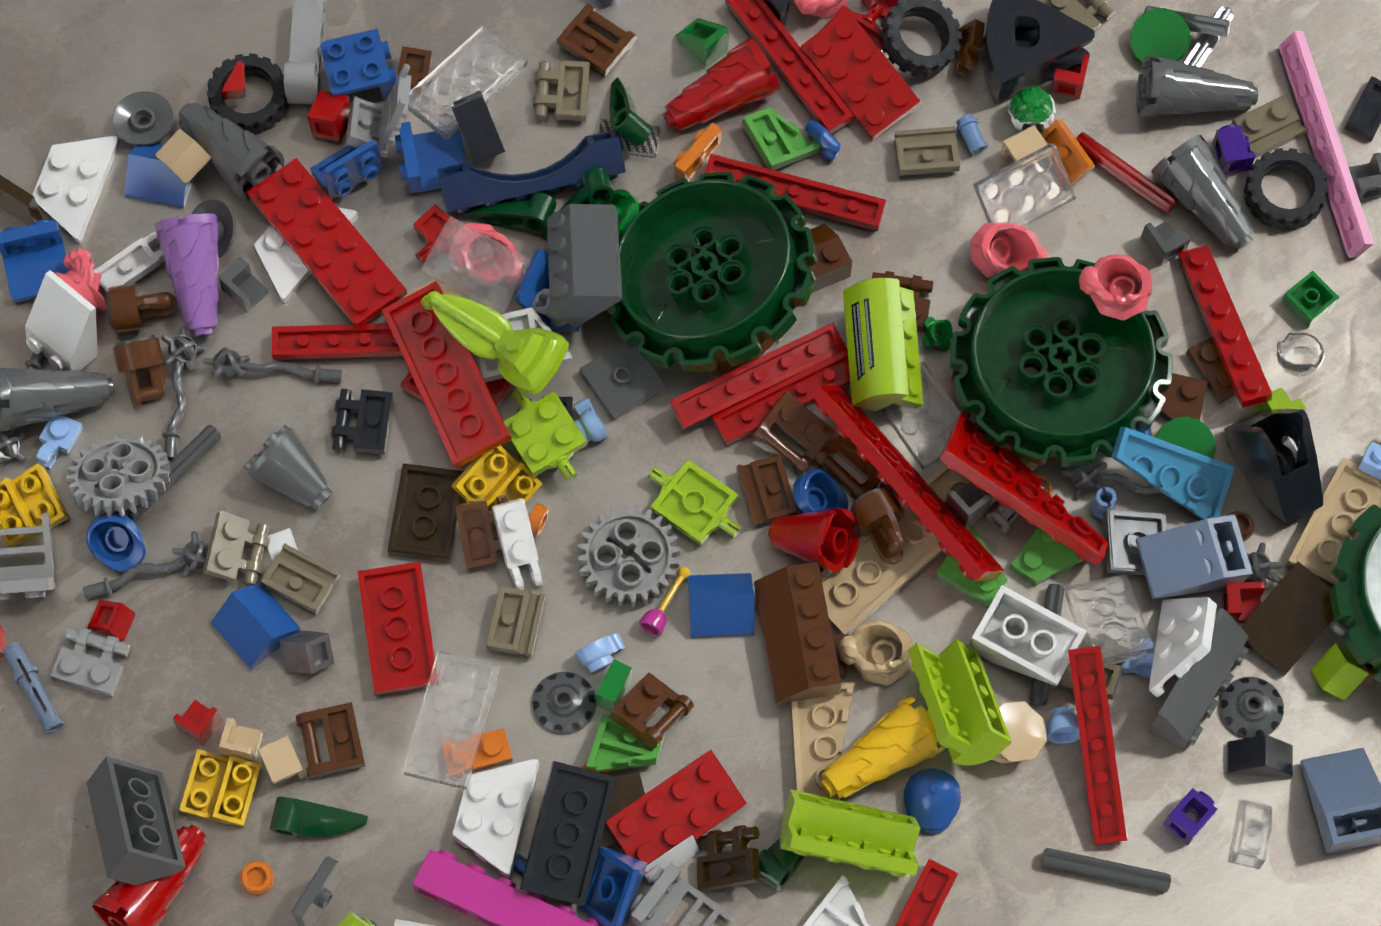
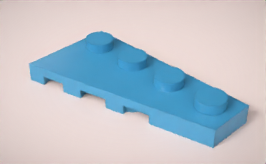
M1120 427L1111 456L1201 520L1220 517L1234 472V466L1127 427Z

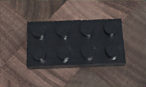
M552 761L519 890L585 906L616 777Z

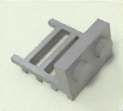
M404 63L383 106L354 97L350 105L346 136L347 145L357 149L365 143L375 140L380 156L386 158L389 144L392 145L394 142L395 131H400L402 118L406 119L408 114L412 76L407 74L410 70V65Z
M42 513L43 526L0 529V535L43 532L44 545L0 548V555L45 552V564L0 567V600L13 599V593L25 592L26 598L45 597V590L56 589L53 574V546L51 544L49 513Z
M671 862L665 870L660 867L649 883L652 885L651 889L645 896L641 893L630 907V910L633 912L631 914L632 926H664L689 893L697 901L678 926H688L704 904L712 909L713 912L703 926H713L719 916L728 922H731L734 918L731 913L681 878V869Z

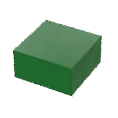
M1311 271L1285 293L1282 302L1309 328L1337 304L1339 296L1314 271Z
M615 659L613 660L596 693V706L611 712L622 700L632 681V667Z

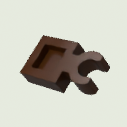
M977 19L958 28L959 32H962V39L959 42L961 45L960 49L955 55L958 58L954 70L963 76L967 75V68L972 71L976 70L978 65L976 52L982 50L984 44L985 23Z
M402 46L397 76L404 63L410 65V70L407 74L412 76L410 89L416 92L415 102H419L422 97L419 82L428 83L432 51Z

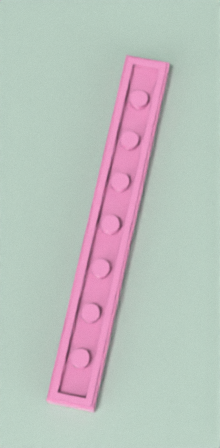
M1294 31L1278 47L1304 126L1307 128V135L1315 159L1320 163L1321 171L1327 175L1326 185L1329 188L1327 196L1348 258H1358L1374 242L1304 32Z

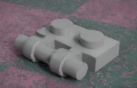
M68 627L65 639L76 642L74 650L61 647L50 675L51 679L113 698L124 669L122 664L115 663L113 660L116 654L127 657L130 645L119 642L117 637L109 635L106 638L92 634L90 629L82 627L78 630ZM88 646L103 650L101 658L86 654Z

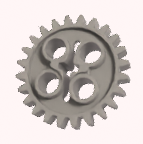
M127 433L123 440H119L118 435L114 434L112 441L108 442L107 439L102 437L100 445L92 442L89 443L91 450L81 449L79 451L81 458H72L73 466L67 468L69 474L66 477L71 498L75 499L76 505L83 504L85 512L93 508L96 516L104 510L107 513V517H111L114 511H118L119 515L123 517L127 509H130L135 514L137 513L136 506L139 505L148 508L147 500L158 501L157 492H166L165 484L170 483L169 474H171L167 454L162 451L161 445L154 446L153 439L144 442L142 435H139L135 440H131L129 433Z
M623 505L621 514L617 515L616 511L610 508V518L607 519L600 513L598 515L599 525L589 522L591 533L583 532L582 540L585 543L578 544V552L584 555L578 556L577 559L579 565H585L580 569L581 577L589 576L586 580L587 588L597 585L595 596L605 592L607 603L614 597H617L620 607H622L625 599H629L631 606L635 607L636 598H641L646 605L648 604L649 594H652L657 599L660 598L659 587L669 590V582L666 579H676V572L672 569L680 567V560L674 558L680 556V548L672 547L677 544L678 538L677 536H668L672 531L671 525L661 527L663 523L662 516L652 520V510L649 509L643 516L640 515L639 506L635 507L633 513H628L626 505ZM629 530L635 536L632 539L625 540L620 538L619 534L622 531ZM607 539H612L616 545L607 542ZM653 549L658 551L659 556L654 559H648L643 553L646 550ZM604 553H610L615 557L609 563H603L598 558ZM623 553L626 554V555H628V556L631 555V553H634V558H635V559H633V558L630 557V556L627 557L626 559H624V558H623ZM642 567L651 570V573H646ZM629 572L636 573L639 576L638 580L634 582H627L622 577Z

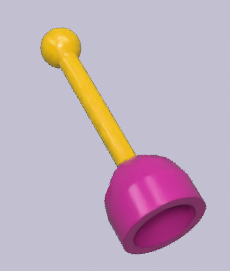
M687 567L679 568L677 572L678 577L659 609L647 611L639 621L640 627L647 633L657 637L662 635L667 625L664 611L682 581L690 576V570Z

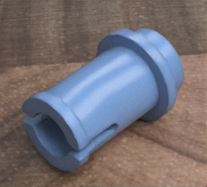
M969 114L956 121V131L962 134L970 154L976 155L986 150L988 144L985 142L977 126L979 123L978 119Z
M1105 487L1104 492L1102 488L1099 489L1096 497L1092 500L1090 510L1096 518L1103 519V513L1107 509L1115 510L1117 496L1112 488Z

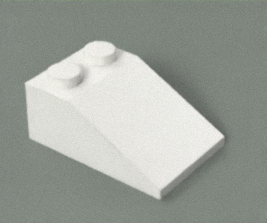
M49 270L44 276L25 325L26 344L35 354L42 352L55 371H81L98 356L96 307Z
M1001 585L973 634L969 646L977 650L981 657L996 665L1057 686L1070 663L1068 650L1078 649L1087 630Z

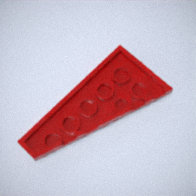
M962 410L954 422L939 459L944 462L947 468L954 472H959L969 479L976 488L985 490L994 496L1001 505L1013 509L1022 515L1026 522L1038 526L1047 532L1055 542L1063 543L1073 550L1080 559L1089 561L1097 567L1105 556L1108 542L1082 517H1072L1063 506L1064 500L1057 494L1052 498L1041 487L1044 482L1019 458L1013 456L1009 449H1000L986 439L969 420L972 414Z

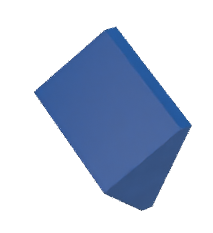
M156 143L149 146L136 145L128 154L125 197L185 208L193 178L188 183H184L168 166L155 156L163 145Z
M751 573L688 576L691 638L754 635V591Z
M261 583L232 592L211 621L213 627L251 670L280 648L279 640L301 631L298 624Z
M600 846L585 906H579V908L604 926H626L632 912L630 907L637 897L648 863Z

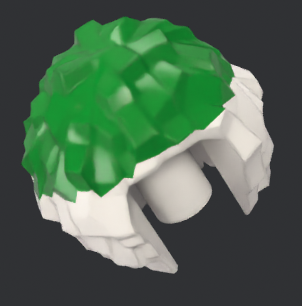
M1032 86L1016 93L1010 102L1008 113L1011 115V122L1015 128L1021 132L1025 130V124L1031 127L1033 125L1037 126L1040 123L1041 130H1045L1053 123L1056 109L1054 100L1049 93H1046L1038 86Z

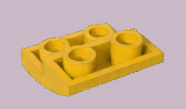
M500 445L474 459L451 487L467 502L486 499L488 511H491V506L497 505L495 497L500 495H508L509 501L523 498L526 504L542 486V483L537 477L532 475L522 462H517Z
M37 463L15 479L5 478L0 482V529L43 526L42 513H49L51 529L70 518L44 465ZM43 532L1 536L7 547H14L43 534Z
M197 749L178 813L243 827L262 764L232 755L228 758Z

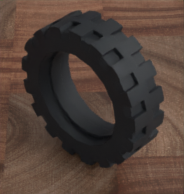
M899 0L883 19L880 26L883 29L879 32V38L883 41L881 47L884 53L887 52L888 60L892 64L898 65L900 71L904 73L906 71L911 72V75L919 77L921 74L929 77L935 72H941L958 53L961 46L959 42L962 39V32L958 30L960 26L959 21L953 18V12L949 7L946 9L942 6L943 2L940 0ZM917 16L932 23L941 37L942 46L940 52L936 55L924 56L908 48L901 38L899 30L900 21L905 17Z
M249 53V56L238 54L232 60L229 58L224 60L220 68L216 67L214 69L212 79L209 78L207 97L210 109L222 118L229 119L244 131L253 132L254 135L261 134V130L266 128L267 130L275 127L274 123L276 121L280 122L283 119L284 110H287L289 106L284 89V74H282L281 68L276 63L274 65L271 63V59L265 56L260 58L257 54ZM238 61L244 63L245 76L254 75L264 78L273 88L271 101L264 108L254 113L233 111L226 106L224 99H222V89Z
M1278 148L1272 153L1269 151L1264 153L1260 160L1257 159L1253 163L1244 186L1245 202L1247 207H1251L1252 215L1255 218L1259 217L1262 220V224L1266 226L1270 224L1275 226L1274 229L1283 230V228L1296 230L1298 226L1302 225L1305 227L1310 224L1312 219H1316L1326 201L1329 189L1328 185H1326L1327 175L1321 171V165L1317 160L1313 161L1310 159L1311 156L1305 152L1303 154L1298 153L1297 149L1289 148L1288 151ZM1283 169L1293 171L1302 176L1310 188L1311 195L1309 201L1305 205L1294 209L1276 206L1263 194L1261 184L1265 175L1272 171Z

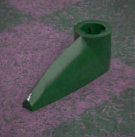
M617 77L611 83L610 89L611 128L632 146L638 147L647 140L652 127L638 115L629 92Z
M598 167L587 170L582 177L583 187L562 208L569 204L609 205L613 201L615 194L606 170ZM547 232L542 233L541 237L548 241Z
M534 193L530 200H505L491 206L482 205L470 209L465 215L469 220L492 226L542 234L547 232V218L555 212L557 203L554 198L547 194Z
M280 796L276 798L269 829L275 833L287 836L335 835L366 825L368 816L322 804Z
M779 838L768 849H764L759 853L760 880L776 891H780L806 856L781 849Z

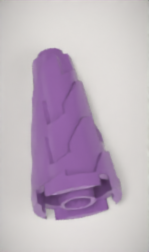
M202 213L185 215L186 218L178 219V216L160 220L155 223L156 233L161 250L163 251L168 276L173 282L178 307L182 310L185 325L188 327L189 332L194 333V337L212 335V329H215L216 324H218V216L216 214Z

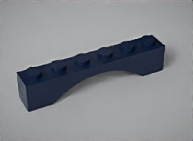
M612 130L585 136L576 148L564 158L546 168L530 173L498 174L479 169L468 163L437 169L447 212L453 211V213L458 214L469 211L473 206H491L500 203V200L504 199L523 200L530 197L531 193L540 191L544 194L554 193L560 190L562 186L581 187L583 186V174L591 168L598 167L606 170L610 180L617 178L619 174L625 173L626 170L619 136Z

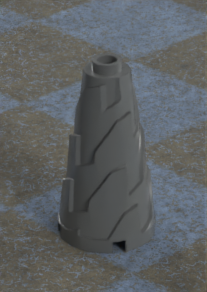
M1147 55L1141 67H1147L1148 71L1146 74H1139L1137 109L1141 110L1139 113L1141 116L1151 117L1170 114H1199L1214 111L1250 109L1258 101V88L1254 87L1253 82L1236 79L1210 69L1184 64L1168 58Z
M196 102L188 103L181 108L179 112L181 129L211 157L209 160L231 186V191L242 200L248 201L247 191L275 173L278 164L282 167L284 166V156L273 145H268L248 130L244 131L229 119L222 118L206 105L203 107Z
M1201 134L1194 136L1171 152V156L1167 159L1164 157L1151 170L1155 178L1187 210L1192 211L1210 232H1214L1225 246L1230 248L1236 247L1239 251L1253 240L1250 236L1253 233L1251 230L1253 227L1242 212L1239 201L1227 184V177L1216 162L1207 142Z
M0 368V432L51 420V417L78 412L82 408L102 405L109 400V396L114 395L113 381L111 378H107L105 374H99L98 372H80L78 370L50 371L44 368Z

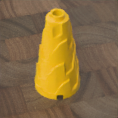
M908 696L897 703V707L882 717L846 753L824 769L825 772L822 773L823 780L819 783L829 798L833 796L837 799L843 796L846 798L875 781L884 780L900 770L919 764L929 757L932 759L945 750V747L941 744L939 746L936 744L938 742L935 737L936 730L926 709L922 705L916 709L911 706L916 701L915 698Z

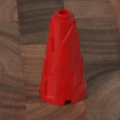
M753 38L746 39L730 50L726 57L708 68L706 74L685 87L680 95L665 106L667 112L663 113V117L671 130L676 127L681 131L699 122L705 123L727 111L733 112L754 100L758 102L781 89L775 72L771 74L770 62Z
M190 825L189 828L182 826L179 830H176L185 868L181 872L139 885L116 881L104 894L100 895L93 902L92 908L98 918L106 926H158L169 910L167 908L185 885V879L199 861L201 852L206 847L204 841L206 838L205 834L194 825Z

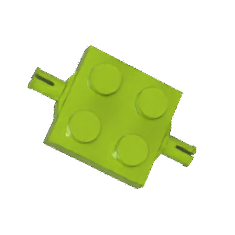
M517 389L519 395L514 391L512 397L517 402L520 410L517 414L504 421L512 437L511 442L534 477L547 469L558 467L566 481L572 480L571 476L574 479L578 473L572 467L569 459L575 452L588 445L585 437L555 391L538 401L531 402L525 392Z
M689 459L678 472L670 477L656 466L648 474V478L662 487L660 495L650 506V510L657 516H662L664 521L698 545L702 546L709 535L719 527L733 538L740 532L742 527L727 518L728 512L738 500L739 494Z

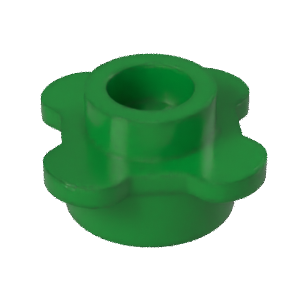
M933 317L926 318L923 323L925 327V336L922 338L923 344L926 347L939 346L942 350L948 349L951 345L950 340L953 337L951 322L947 319L935 320ZM935 331L939 332V336L935 335Z

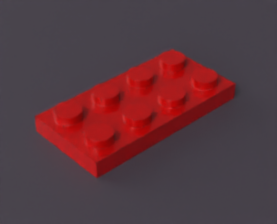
M849 10L800 46L873 140L921 105L920 99Z
M421 561L357 571L375 696L439 686Z
M711 749L607 819L605 827L623 854L650 864L691 835H693L694 839H697L745 806L747 802Z

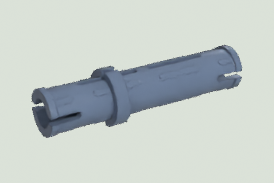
M14 642L6 646L2 653L14 673L12 678L23 689L44 728L45 734L58 731L64 726V723L37 676L39 671L36 665H31L20 642ZM20 664L23 666L31 683H29L20 667ZM35 693L38 694L41 702L43 703L46 709V712H44L43 708L41 707Z

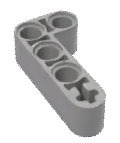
M293 0L289 62H285L284 89L288 104H313L320 92L323 58L320 45L324 42L325 0Z

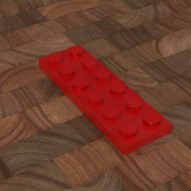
M297 158L247 191L248 198L357 329L382 313V309L407 295V289Z
M435 281L382 309V312L453 465L459 468L512 440V437L472 352L463 347L449 334L435 315L434 309L425 310L421 305L422 298L432 291L444 294L438 282Z

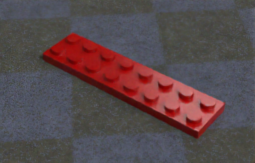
M818 385L810 393L817 401L815 407L824 416L832 418L837 424L835 426L836 431L846 440L850 439L857 447L855 451L858 456L867 463L871 462L878 470L876 475L880 481L894 488L898 493L896 496L898 501L905 508L912 509L917 514L919 525L928 533L932 532L940 540L938 545L941 550L948 556L955 557L961 564L959 566L960 571L968 579H974L975 581L996 579L1005 571L860 407L852 405V398L841 386Z

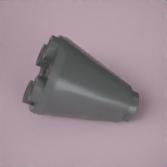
M286 424L278 432L275 431L263 443L264 448L258 455L252 456L243 467L252 478L308 508L312 506L316 511L333 494V491L328 488L329 482L296 431Z

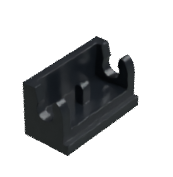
M481 90L453 102L452 111L474 164L505 152Z

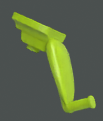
M432 291L424 296L421 301V305L425 310L434 309V313L440 323L463 347L483 359L491 360L498 358V371L514 387L532 395L539 394L558 371L569 347L568 341L563 336L549 330L539 328L513 330L509 321L500 313L471 299Z

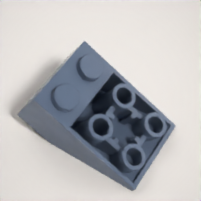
M1235 514L1203 519L1135 540L1152 599L1224 589L1226 583L1244 582L1253 574Z
M1364 748L1301 760L1300 763L1326 854L1381 843V784Z

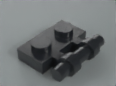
M341 389L340 397L335 403L334 411L337 412L336 424L332 426L331 438H333L332 449L344 451L345 442L350 439L354 440V452L385 455L393 393L361 389L360 401L352 400V390ZM350 414H358L356 427L348 426Z

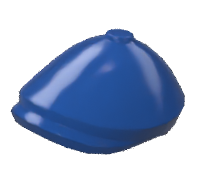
M812 469L800 474L796 478L793 485V500L802 513L835 508L848 510V498L845 491L825 471Z
M114 511L111 517H107L105 512L94 519L88 527L86 534L88 548L96 559L116 571L125 572L129 568L140 564L144 559L146 549L143 536L137 525L125 514L121 517L118 511Z
M937 768L923 769L914 773L909 778L904 789L903 799L906 814L916 818L921 832L932 834L943 832L949 827L960 808L961 790L957 780L951 774Z

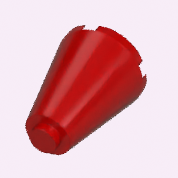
M842 508L778 517L773 521L768 530V536L773 547L809 563L818 561L820 568L836 573L841 572L840 569L842 567L848 568L852 564L859 545V536L854 535L853 525L858 526L856 518L851 511Z

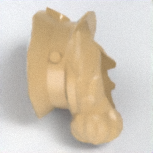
M874 620L857 626L852 636L843 637L838 647V654L844 663L848 665L854 664L864 681L889 686L896 680L909 674L912 661L908 649L913 646L910 635L904 629L895 627L892 623L885 620Z
M1025 701L1002 702L999 709L1012 743L991 760L1003 764L1034 760L1047 742L1044 718Z

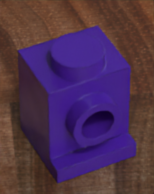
M1229 124L1217 130L1212 145L1218 165L1223 173L1226 175L1251 170L1255 153L1254 151L1250 152L1249 139L1247 136H1243L1241 126Z
M1192 788L1167 816L1164 825L1189 845L1212 819L1218 809L1214 806L1215 803L1209 795L1202 791L1198 793ZM1186 813H1194L1196 815L1197 820L1193 821L1186 815Z

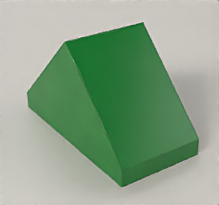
M697 18L675 35L678 41L705 68L728 51L729 30L721 24Z

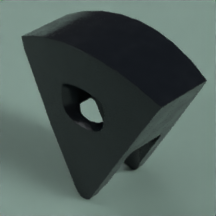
M992 0L985 28L982 60L986 82L996 102L1000 103L1010 99L1024 88L1040 86L1053 80L1056 68L1069 71L1080 66L1084 54L1090 55L1083 47L1093 42L1095 37L1094 30L1039 0Z
M1303 409L1261 410L1224 428L1234 458L1248 484L1260 500L1278 518L1289 524L1323 506L1317 454L1309 417ZM1288 437H1290L1295 442L1297 450L1295 449V447L1293 446Z

